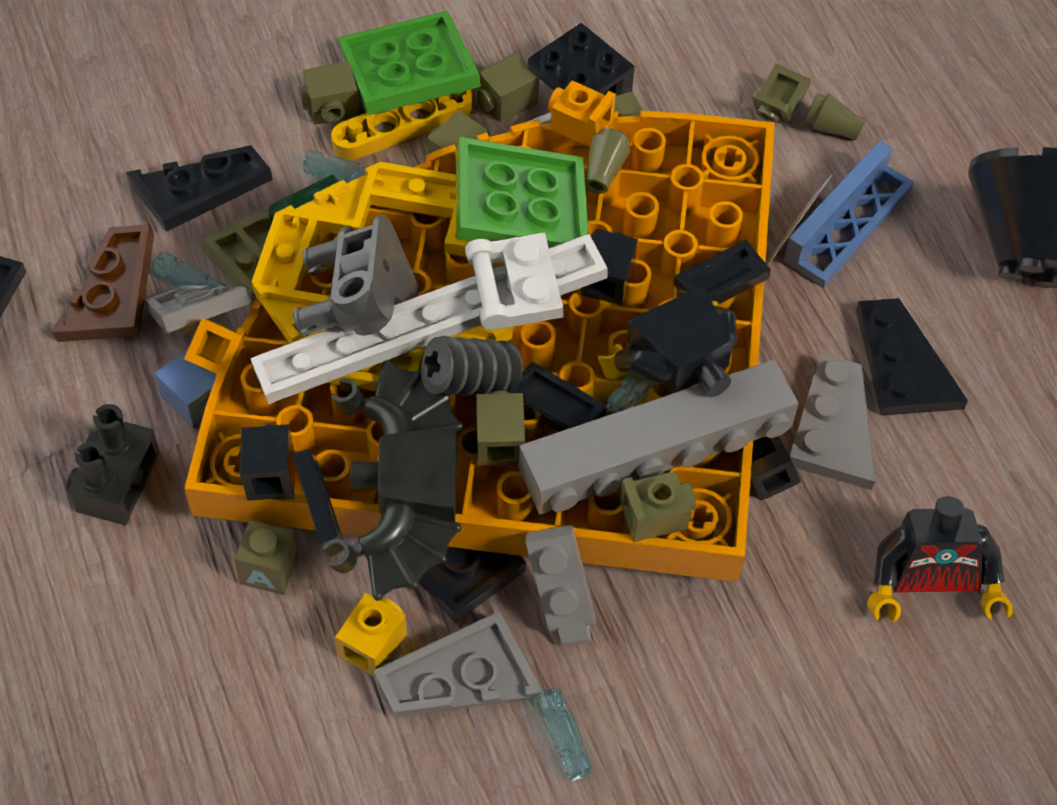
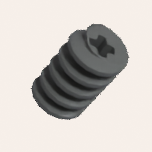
M445 335L435 337L427 344L421 363L423 385L432 394L445 393L463 396L472 394L476 396V394L506 391L515 388L519 384L523 373V363L519 349L512 342L504 340L454 338Z

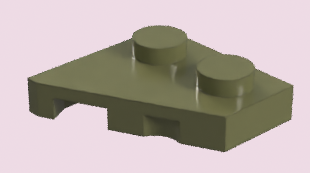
M269 209L203 239V252L236 287H246L251 303L256 299L251 281L273 221V214Z

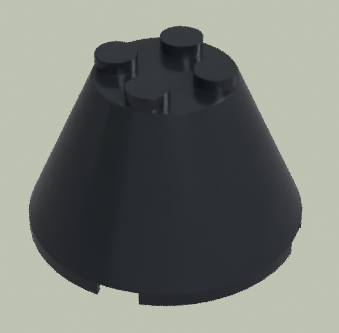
M1018 147L1004 148L985 152L974 157L969 163L968 177L999 267L998 276L1011 280H1019L1023 277L1035 279L1036 286L1057 288V148L1043 147L1042 155H1018Z

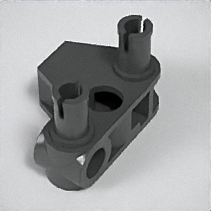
M381 214L374 217L373 225L354 230L349 225L340 228L337 239L303 249V261L306 269H310L309 273L314 276L319 274V272L334 268L332 288L328 300L303 308H296L293 312V318L297 330H301L300 334L303 337L334 326H338L347 332L353 330L357 335L366 336L380 331L388 324L393 316L394 305L417 297L418 283L396 231L386 215Z

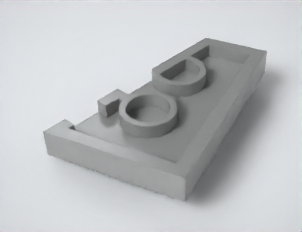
M820 353L790 458L795 468L872 490L875 484L862 364Z
M500 611L373 670V677L393 717L541 698L543 694L539 683Z

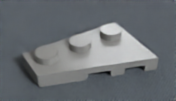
M183 285L146 298L145 303L149 314L167 333L174 331L176 335H184L197 330L202 318L208 319L251 303L246 287L242 286L229 291L227 286H219L208 290L207 286Z

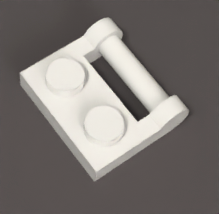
M545 232L493 242L487 239H476L466 245L467 260L474 267L482 308L479 315L483 328L496 330L563 317V304ZM504 261L514 305L505 306L500 304L491 263Z

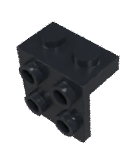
M583 23L578 24L528 58V69L553 91L558 87L565 90L571 81L601 94L604 92L607 94L610 91L616 94V96L631 92L633 88L635 66Z

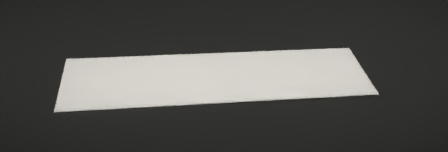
M831 176L810 199V201L805 206L803 211L800 213L798 218L795 220L791 228L788 230L786 235L783 237L781 242L778 244L776 249L773 251L771 256L766 261L767 265H769V263L772 261L774 256L777 254L781 246L784 244L786 239L789 237L791 232L794 230L796 225L799 223L801 218L804 216L806 211L809 209V207L816 199L818 194L821 192L823 187L826 185L828 180L831 178Z

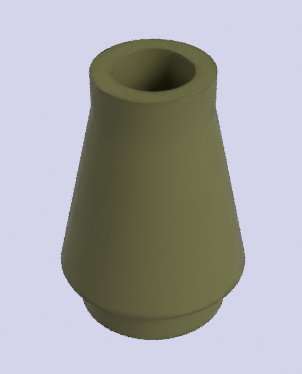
M817 93L804 122L811 124V129L848 137L856 141L866 119L855 114L829 93L827 96Z
M602 128L598 131L597 135L591 138L585 187L592 192L599 194L607 193L611 182L630 155L629 138L621 131L612 128Z

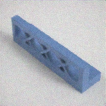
M879 140L789 237L783 263L822 288L827 285L913 188L914 181L888 166L893 151L891 146ZM882 178L898 189L895 193L878 194L875 184ZM855 206H873L875 214L873 217L855 218L853 210ZM850 229L852 235L850 242L833 243L831 237L833 230ZM828 254L830 264L822 271L806 260L811 255Z

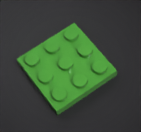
M448 10L338 37L340 51L345 62L349 61L358 94L367 115L385 113L395 108L414 103H424L430 99L450 94H460L467 90L481 87L479 72Z
M459 137L456 148L457 240L471 242L476 239H487L493 242L545 232L548 247L552 248L588 234L583 157Z

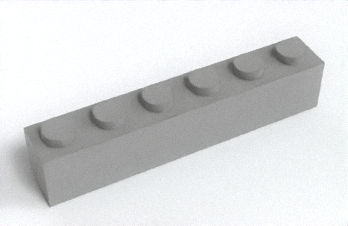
M771 360L728 375L731 379L730 386L716 397H709L703 388L697 385L520 445L519 471L539 514L552 510L561 512L570 509L580 500L595 495L604 497L615 493L621 488L623 479L632 477L633 481L661 475L664 471L681 465L691 467L702 462L707 456L721 451L734 452L743 448L750 441L765 436L768 438L780 436L792 427L799 402L775 360Z

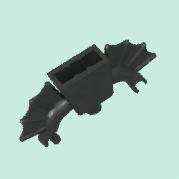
M389 359L382 363L375 396H371L369 399L363 397L357 384L351 379L339 381L343 391L349 396L345 398H339L336 395L331 396L341 413L344 415H354L363 411L364 416L378 423L384 433V436L380 438L379 462H351L350 472L351 490H378L379 511L382 515L378 526L358 537L359 542L348 545L342 539L335 538L328 541L323 547V552L328 556L337 555L339 552L345 551L342 559L329 565L339 573L350 572L354 569L357 558L365 556L368 561L372 596L376 601L381 600L384 595L393 589L401 587L417 588L419 585L418 581L429 568L447 561V546L456 533L462 529L461 524L455 522L456 432L463 429V424L451 412L450 395L428 392L422 382L421 370L407 371L400 369L391 363Z

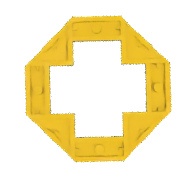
M380 161L366 168L365 175L347 184L344 180H341L313 194L314 200L296 209L290 205L276 212L251 283L253 293L287 341L293 343L328 330L325 329L303 337L300 334L301 330H297L293 318V312L296 308H303L329 299L327 295L299 291L306 271L302 252L304 248L314 246L318 231L339 234L340 228L348 225L353 227L354 230L364 228L370 206H381L451 219L444 242L445 253L467 257L465 247L470 241L457 240L456 174ZM504 261L491 263L492 268L495 269L503 266ZM480 325L450 337L509 341L512 339L515 326L488 330ZM426 346L389 360L400 369L419 371L421 370ZM383 362L327 383L340 385V380L351 379L355 381L359 389L376 391Z

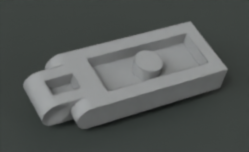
M573 525L528 532L525 542L548 630H558L562 646L590 642L589 625L596 624V617Z

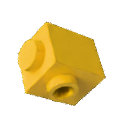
M365 593L335 636L338 657L373 676V670L389 662L407 635L406 614L392 600L382 597L381 600L376 601L373 596Z

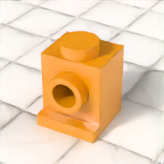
M571 81L565 90L559 87L556 88L548 103V110L551 111L550 129L590 147L591 138L597 135L600 129L609 128L613 123L616 94L608 91L604 95L574 81Z
M202 318L184 359L216 374L217 372H229L233 361L234 368L236 367L240 353L243 351L242 358L245 355L246 346L241 345L244 336L221 324Z

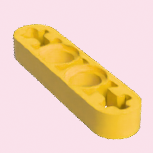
M472 90L430 99L424 103L410 104L385 113L371 115L364 113L343 121L332 129L333 152L342 160H357L431 132L436 126L445 123L458 110L469 116L473 109ZM417 109H425L431 113L424 119H416L410 115ZM383 122H389L395 126L390 132H380L375 129L378 124ZM349 138V139H350L352 142H354V143H349L348 140H344V139Z

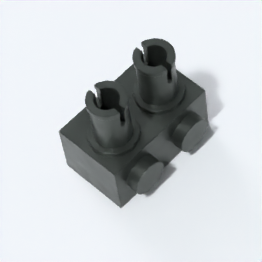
M105 404L96 409L95 412L98 416L93 415L94 425L97 427V430L91 431L86 443L77 448L80 454L75 453L74 457L79 468L75 467L71 471L67 481V492L77 513L126 526L160 450L153 429L124 422L122 410L118 406Z

